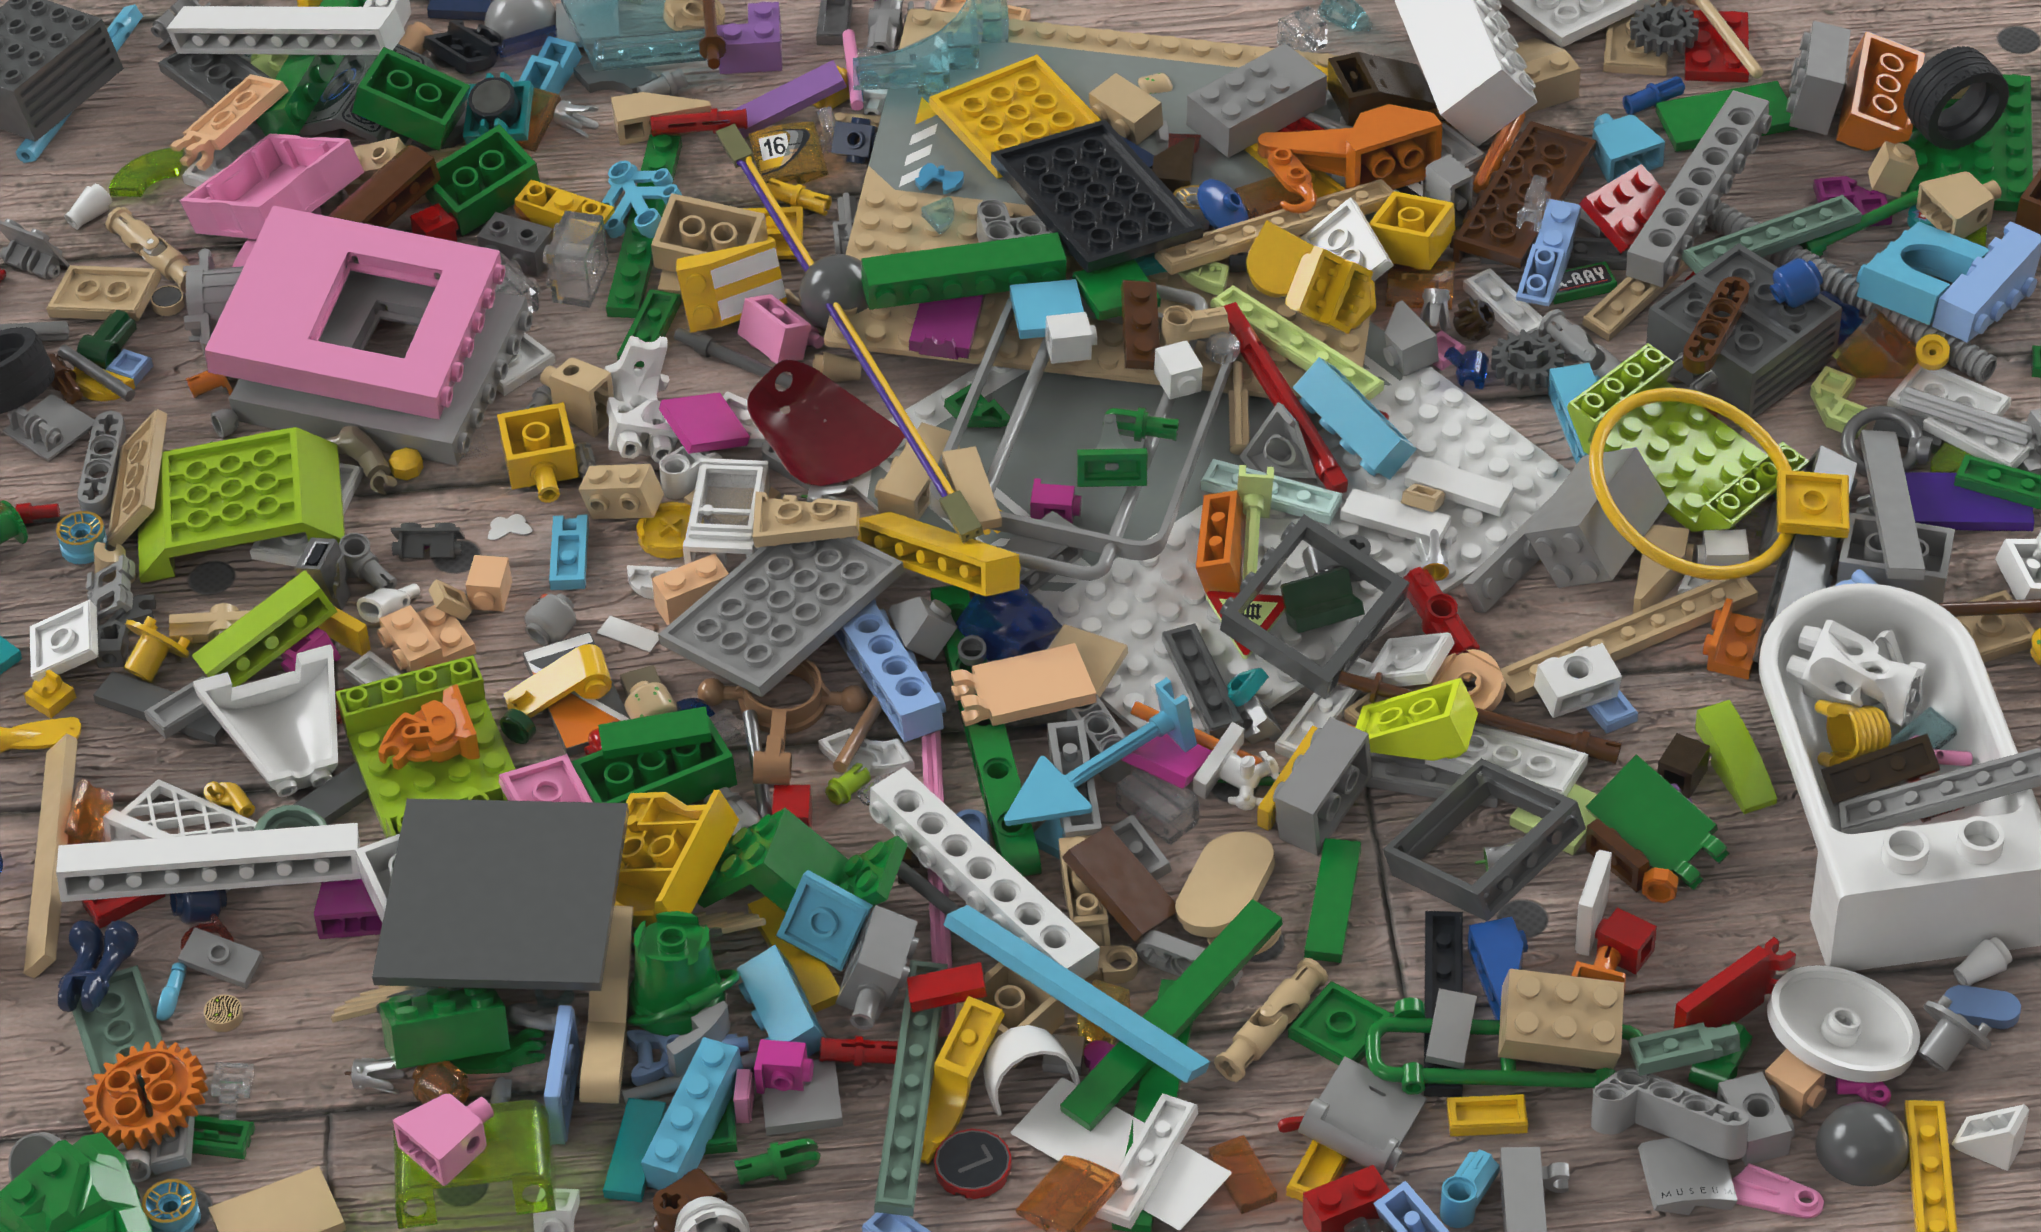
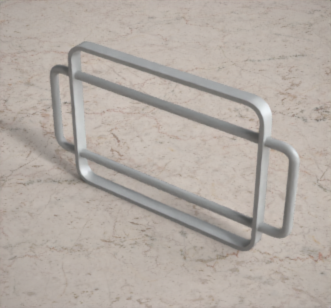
M1156 284L1157 293L1161 299L1191 305L1195 308V311L1208 309L1206 300L1197 293ZM1080 296L1083 310L1086 312L1087 317L1097 319L1084 298ZM1010 297L1005 304L943 452L958 449L1014 316ZM1158 312L1159 332H1161L1163 313ZM1122 316L1104 320L1123 324ZM1230 331L1228 335L1198 339L1199 341L1221 346L1226 350V354L1157 535L1143 541L1123 538L1142 486H1127L1109 535L1000 511L1002 527L992 528V530L1102 553L1096 565L1087 567L1008 550L1019 554L1021 567L1079 580L1092 581L1100 579L1109 572L1115 556L1142 561L1152 559L1163 551L1234 363L1236 340ZM1045 337L1039 347L986 475L993 495L1050 358ZM1191 340L1189 343L1193 351L1198 340ZM1165 391L1155 417L1168 418L1175 399L1170 400ZM1147 436L1142 448H1147V472L1160 438ZM941 455L938 466L946 477L947 473ZM930 481L929 503L931 508L940 517L948 519L940 505L939 499L942 497L933 482Z

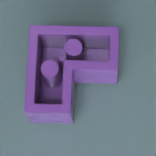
M779 2L748 3V23L717 25L718 35L726 42V53L720 58V74L782 71V29Z

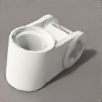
M684 446L664 456L659 462L660 485L664 496L669 499H681L695 490L700 458L723 459L722 456L716 452L710 453L709 451L688 454Z

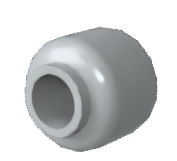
M542 594L524 616L526 633L532 640L543 646L562 641L577 622L576 614L573 611L574 604L563 594Z

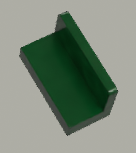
M1345 567L1284 583L1280 586L1287 624L1297 633L1365 615L1363 602L1353 594L1349 570Z

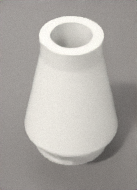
M95 183L91 187L86 186L64 217L69 225L78 230L82 225L107 212L109 205L113 202L112 198L99 184Z
M1999 938L1983 939L1953 972L1961 985L1971 986L1976 982L2006 971L2007 965L2012 962V956L2006 945Z

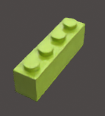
M304 570L191 656L208 677L228 672L232 687L240 686L338 611L318 584Z

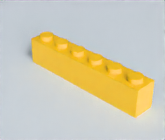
M891 511L859 518V536H857V540L902 561L905 569L983 596L1020 589L1021 566L1019 554L975 539L962 542L957 533Z

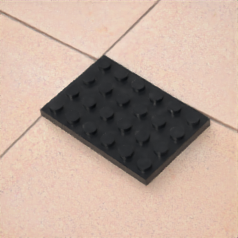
M1106 120L991 152V164L1052 233L1058 232L1061 244L1087 273L1203 238L1204 227Z

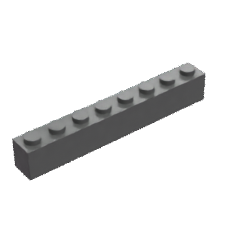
M1821 445L1809 459L1810 462L1803 471L1849 475L1850 497L1858 481L1854 478L1858 463ZM1802 534L1794 535L1791 544L1778 562L1753 661L1759 663L1763 638L1771 623L1786 607L1810 593L1830 586L1833 576L1829 572L1838 558L1839 551L1835 549L1841 538Z

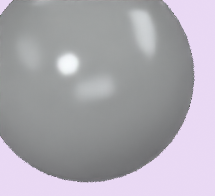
M493 0L485 15V26L500 35V46L514 49L529 48L545 42L548 36L554 35L556 32V10L550 0Z

